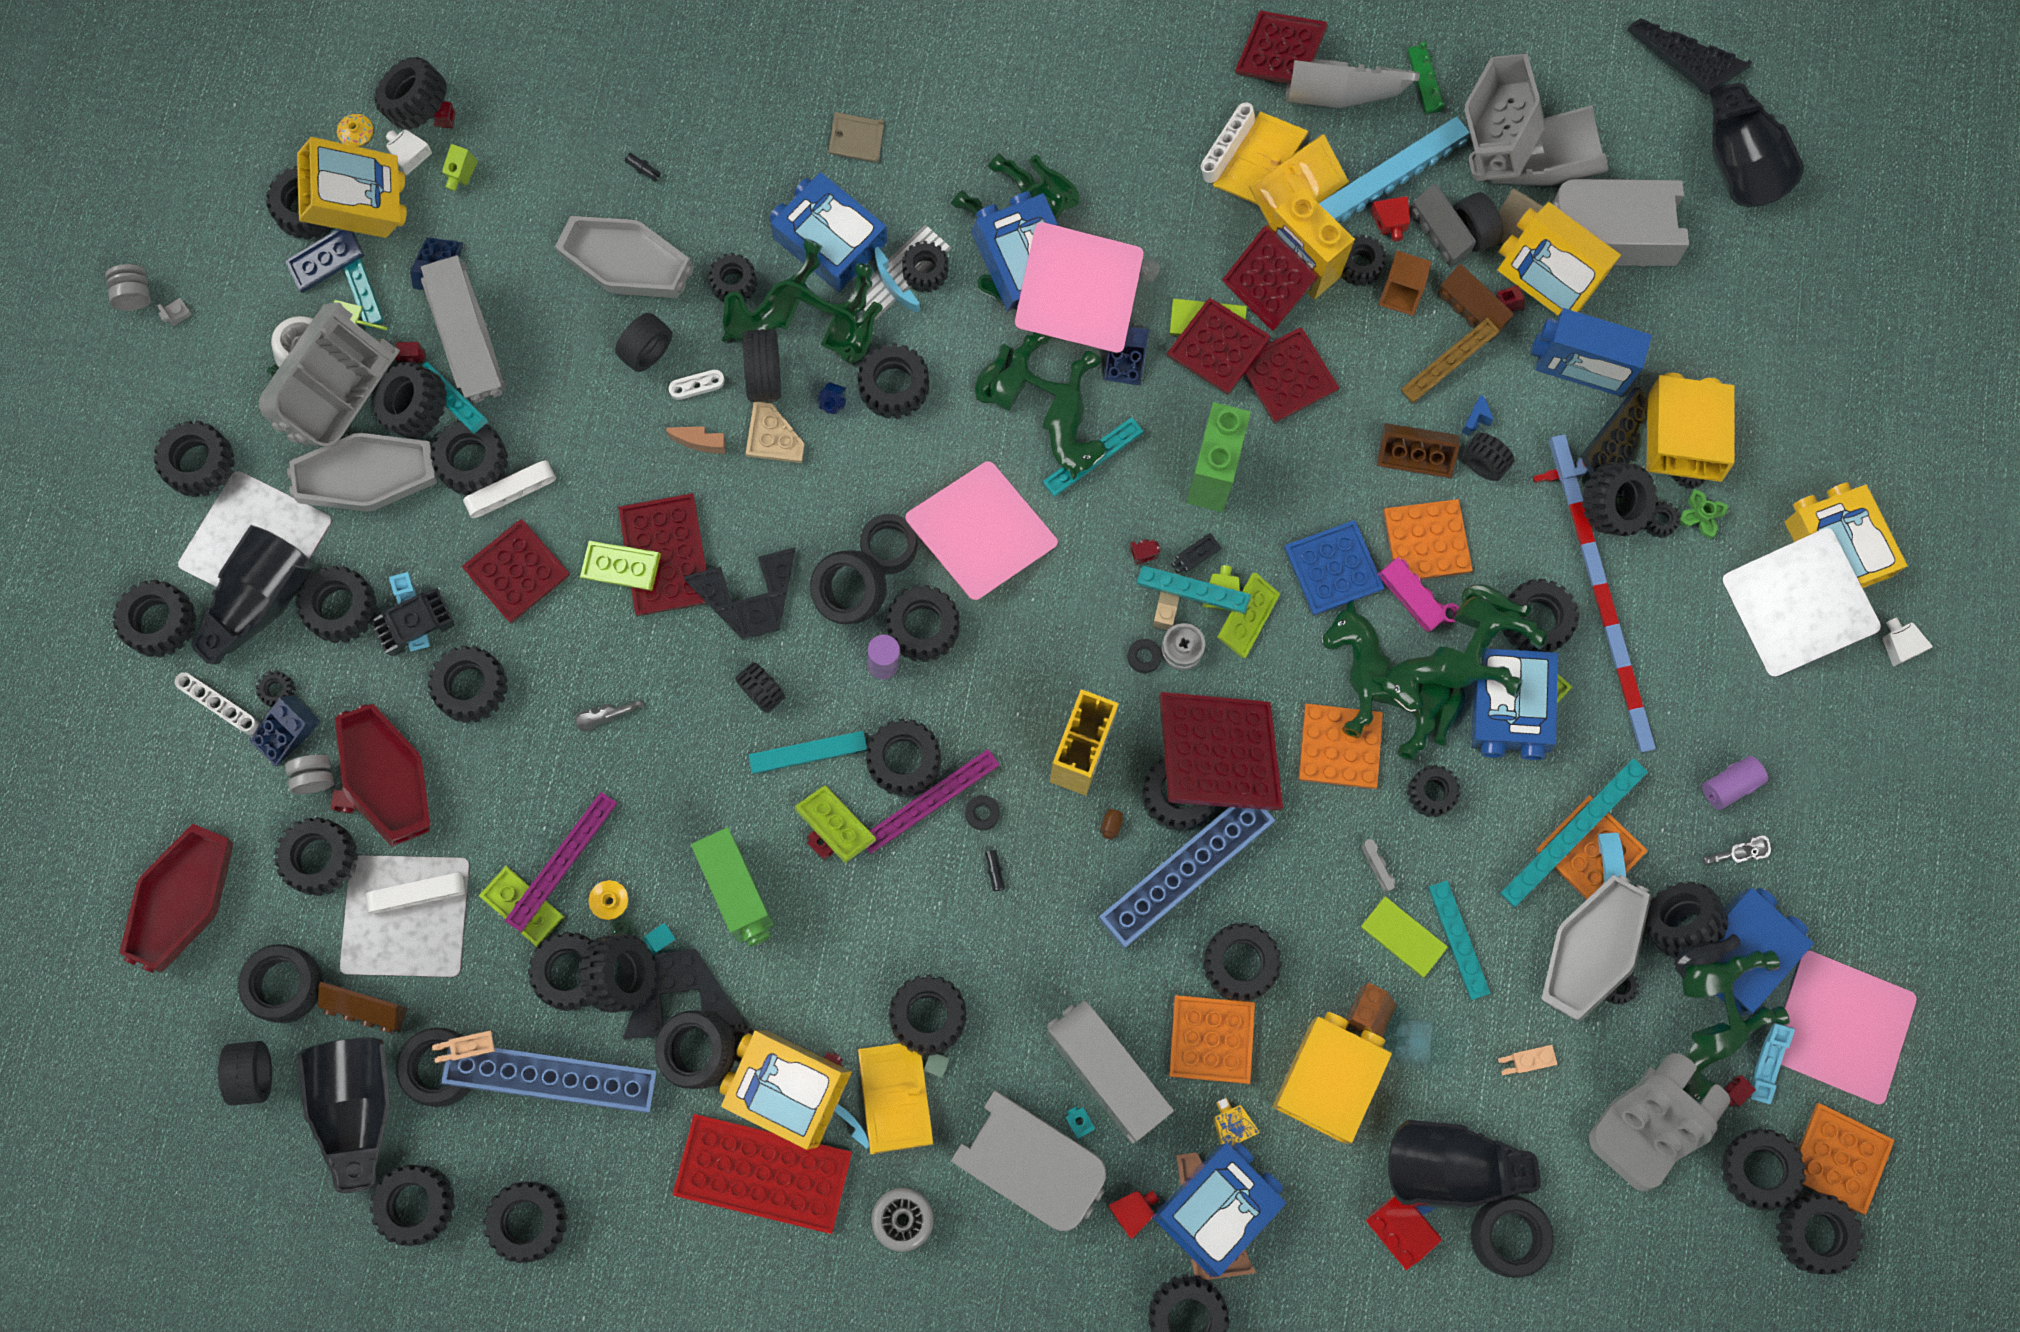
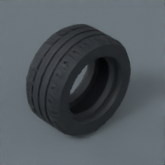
M773 329L747 330L743 333V360L747 399L751 402L777 401L781 398L777 332Z
M846 550L829 554L817 564L815 570H813L812 579H810V595L814 601L813 604L822 616L837 624H854L868 620L879 611L887 595V580L885 579L886 576L882 567L879 566V563L872 556L861 551ZM844 566L853 567L860 572L865 582L864 598L853 609L841 605L834 597L832 591L833 577Z
M286 944L268 945L256 951L254 955L252 954L247 959V962L244 963V966H242V971H240L238 978V994H240L239 997L244 1007L255 1017L274 1023L293 1022V1020L296 1021L305 1016L316 1005L319 995V984L323 981L321 978L322 973L317 962L307 952ZM290 962L299 973L300 984L297 993L290 1001L282 1005L272 1006L265 1000L262 994L261 983L263 977L272 966L278 963Z
M698 1010L680 1012L668 1019L657 1036L655 1045L657 1066L666 1080L677 1087L685 1089L713 1087L725 1078L735 1062L737 1043L734 1033L729 1024L715 1013ZM699 1027L710 1037L712 1054L708 1064L703 1069L693 1072L687 1069L682 1062L680 1045L684 1036L691 1029Z
M435 1027L422 1030L408 1039V1042L404 1044L399 1052L396 1062V1077L402 1091L410 1099L426 1106L446 1107L459 1102L468 1095L471 1088L448 1085L439 1090H430L420 1081L418 1075V1063L422 1055L432 1048V1045L464 1037L462 1034L450 1029Z
M1505 1197L1486 1203V1205L1479 1209V1212L1474 1217V1221H1472L1470 1239L1477 1259L1488 1270L1504 1277L1523 1278L1537 1273L1549 1261L1548 1259L1551 1257L1552 1249L1554 1248V1231L1548 1216L1545 1215V1212L1538 1205L1524 1198ZM1509 1213L1519 1215L1527 1222L1533 1238L1531 1248L1527 1254L1515 1261L1506 1260L1499 1255L1493 1246L1491 1237L1496 1221Z

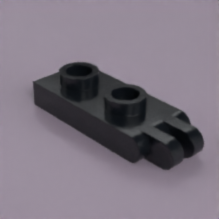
M1209 533L1176 555V560L1171 563V566L1174 568L1180 564V567L1175 570L1176 573L1179 574L1183 570L1187 573L1220 551L1222 547L1213 535Z

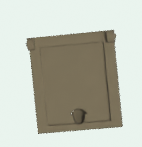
M835 112L828 154L878 163L884 120H874Z
M1513 188L1499 211L1504 231L1500 242L1504 244L1512 234L1519 239L1524 231L1518 228L1517 224L1529 208L1539 212L1544 206Z

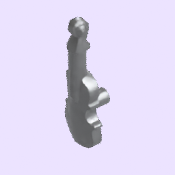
M637 700L618 708H614L611 704H606L598 709L596 707L588 708V710L577 713L575 721L581 732H588L596 729L602 723L606 724L607 722L614 721L619 715L632 712L637 707L642 708L644 702Z
M1759 834L1750 837L1746 843L1732 844L1729 851L1713 854L1710 857L1704 856L1702 863L1707 866L1712 862H1719L1729 858L1737 863L1744 860L1747 861L1750 857H1753L1756 861L1761 858H1767L1771 852L1770 842L1766 836Z

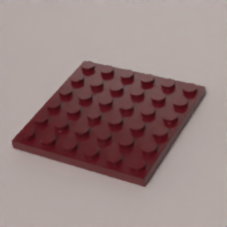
M1161 692L1159 694L1169 802L1281 811L1283 801L1271 702Z

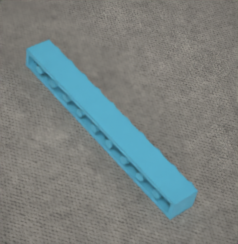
M1456 116L1319 204L1337 222H1344L1350 218L1352 213H1358L1368 203L1376 202L1382 194H1388L1398 184L1406 183L1412 175L1420 174L1426 166L1434 165L1442 156L1447 157L1456 147L1461 148L1467 143L1470 132Z

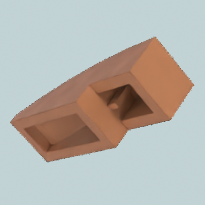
M705 427L667 428L669 438L681 445L702 452L726 454L724 433H707Z

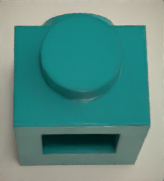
M1076 1106L1067 1111L1069 1116L1065 1117L1076 1139L1095 1129L1083 1107L1079 1109ZM1076 1118H1082L1083 1124L1077 1125L1075 1122Z

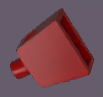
M1408 196L1374 202L1371 213L1381 235L1391 234L1393 242L1403 240L1402 232L1407 231L1410 224Z
M1135 1191L1109 1204L1108 1208L1128 1237L1132 1239L1152 1219L1154 1213L1150 1207L1156 1204L1159 1199L1153 1191L1142 1197L1139 1191Z

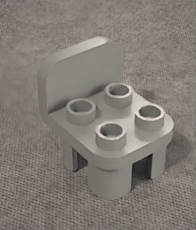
M1672 1053L1668 1055L1656 1070L1652 1067L1648 1068L1638 1084L1615 1098L1609 1104L1589 1134V1143L1592 1150L1632 1187L1639 1191L1646 1192L1659 1186L1677 1160L1710 1142L1717 1131L1718 1120L1730 1103L1729 1095L1719 1085L1712 1086L1700 1104L1689 1096L1683 1088L1696 1071V1065L1681 1054Z

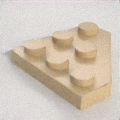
M754 402L746 457L802 463L805 444L801 438L797 436L793 428L772 403Z

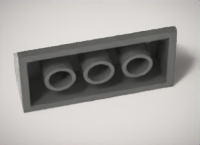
M1435 183L1413 202L1410 209L1411 215L1420 223L1423 233L1429 236L1432 246L1438 249L1443 262L1452 267L1469 257L1476 240Z

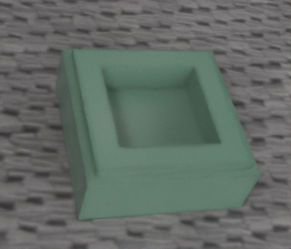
M937 1053L936 1055H929L924 1071L943 1078L950 1058Z

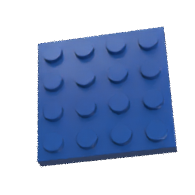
M1355 520L1284 546L1313 616L1384 590L1383 583L1377 575L1378 572Z

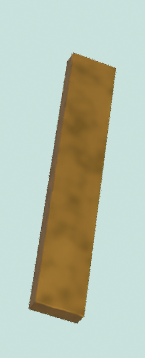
M1487 317L1402 387V393L1413 404L1496 336L1500 330Z

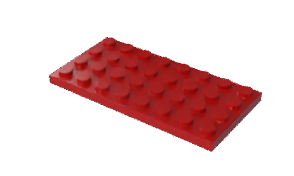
M694 1114L672 1196L833 1234L852 1152L822 1144L817 1148L806 1150L772 1132Z

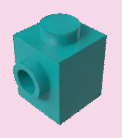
M663 923L641 939L648 945L647 949H650L654 955L674 941L675 937L667 925Z

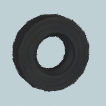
M1150 639L1137 640L1128 649L1127 659L1129 665L1139 673L1152 672L1161 663V649L1156 642ZM1142 649H1147L1151 652L1152 659L1147 663H1142L1138 660L1137 653Z
M979 795L973 797L968 802L965 808V817L971 827L977 830H988L997 824L1000 817V809L998 803L993 798L987 795ZM982 805L989 808L990 815L987 819L980 820L975 816V810L978 806Z

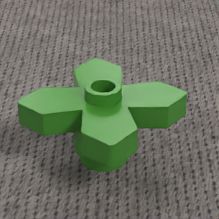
M1694 489L1688 499L1692 509L1681 513L1679 517L1681 522L1679 524L1688 528L1698 523L1701 535L1712 539L1718 530L1714 519L1722 518L1728 509V505L1721 501L1714 503L1707 501L1704 493Z

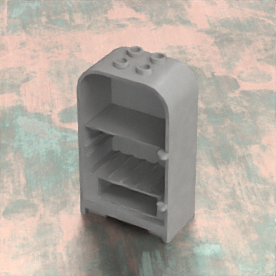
M1572 179L1561 185L1552 203L1620 253L1621 257L1615 265L1640 267L1676 266L1689 246L1688 229L1678 228L1676 208L1684 196L1682 180Z
M340 302L324 304L260 396L259 408L262 415L272 423L271 427L273 429L286 433V438L293 443L298 442L304 446H330L335 444L342 437L400 351L383 338L374 339L351 321L350 318L353 314L345 309Z
M1084 1000L1076 1007L1072 1004L1063 1012L1064 1016L1060 1020L1056 1017L1047 1024L1048 1030L1046 1034L1054 1047L1124 1136L1133 1144L1170 1115L1173 1109L1093 1008Z
M997 1089L994 1090L984 1107L991 1112L989 1118L971 1147L963 1142L951 1162L1050 1227L1059 1231H1069L1075 1228L1083 1218L1088 1219L1093 1211L1091 1204L1094 1200L1099 1201L1104 1193L1102 1186L1106 1179V1168L1102 1159L1096 1153Z

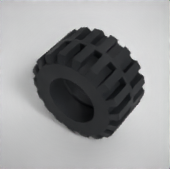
M1356 235L1353 236L1355 240L1341 278L1343 280L1346 278L1349 284L1353 282L1354 286L1359 284L1366 286L1367 282L1369 285L1372 284L1381 274L1386 262V252L1382 251L1384 247L1382 244L1378 245L1379 241L1377 239L1372 240L1371 236L1366 238L1365 235H1360L1358 238ZM1362 255L1370 261V265L1360 266L1353 261L1352 257Z
M923 241V244L916 242L915 246L911 245L909 251H905L902 259L904 280H907L908 286L912 285V289L915 291L917 288L923 293L924 290L931 292L933 288L935 291L939 289V285L943 286L944 280H947L948 257H946L945 250L942 251L940 245L936 247L934 242L927 244V241ZM921 261H930L936 268L931 272L922 273L915 266Z
M731 253V256L724 254L723 258L719 256L716 259L717 262H713L711 264L712 268L709 269V281L714 295L724 303L726 295L736 291L743 296L744 302H746V298L750 299L752 293H755V286H757L753 264L750 263L747 257L743 258L741 254L738 256L735 253ZM737 273L743 276L742 280L734 285L723 282L729 274Z
M1479 432L1475 434L1462 451L1463 460L1468 467L1479 476L1491 481H1499L1514 463V455L1502 441L1487 433Z
M752 662L735 677L741 689L765 713L772 711L786 698L779 685L755 662Z
M1433 765L1432 767L1426 766L1416 773L1408 785L1410 788L1407 790V795H1410L1408 800L1410 803L1413 802L1414 805L1412 807L1414 810L1416 808L1419 809L1418 813L1421 815L1425 813L1426 817H1431L1432 815L1439 817L1446 814L1457 804L1458 797L1461 794L1458 789L1461 786L1460 783H1456L1458 778L1451 775L1453 773L1451 770L1447 772L1445 770L1446 767L1441 766L1438 768V765ZM1433 781L1442 787L1444 797L1441 801H1433L1426 796L1424 792V784L1426 782Z

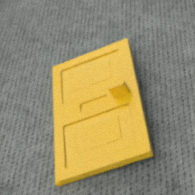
M1260 111L1255 118V123L1219 179L1213 183V187L1258 205L1249 186L1294 155L1309 134L1308 130Z
M1322 134L1250 185L1249 189L1270 226L1274 211L1300 188H1303L1312 198L1320 203L1346 186L1349 180L1325 135Z
M900 1043L858 1049L870 1154L874 1155L875 1153L933 1145L922 1055H918V1052L915 1051L910 1052L906 1046H902Z

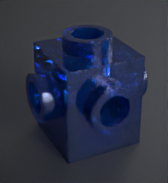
M829 382L819 394V409L824 410L828 414H837L840 409H844L847 401L844 398L847 388Z

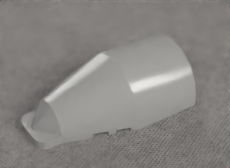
M1314 59V62L1294 60L1291 84L1286 83L1285 100L1286 103L1342 109L1397 97L1414 81H1419L1420 73L1378 66L1373 70L1365 68L1363 64H1359V68L1350 67L1348 62Z
M1590 105L1544 118V130L1520 176L1485 180H1489L1493 184L1553 187L1561 185L1568 180L1583 179L1608 172L1606 154L1602 153L1593 106ZM1474 151L1469 155L1472 176L1476 181H1484L1481 179Z

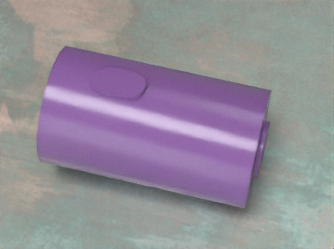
M879 635L874 637L869 643L867 667L870 674L875 678L888 679L897 672L900 650L897 641L893 637Z
M1749 755L1743 760L1726 767L1725 771L1703 783L1702 789L1709 803L1717 810H1722L1743 796L1750 795L1758 787L1768 782V775L1763 765L1755 757Z

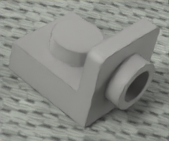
M181 298L166 307H163L161 304L158 305L161 311L158 313L165 323L168 321L172 326L177 325L192 315Z

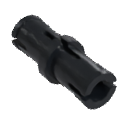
M631 152L628 153L630 158L626 156L625 163H628L637 169L639 174L646 175L652 181L656 182L658 180L655 177H660V171L650 166L646 160H641Z
M997 850L985 852L988 864L987 873L990 875L993 892L1004 890L1003 869L1000 867Z

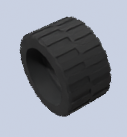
M261 1040L226 1044L220 1053L218 1066L219 1088L224 1102L229 1106L265 1102L271 1092L273 1076L271 1056L266 1044Z

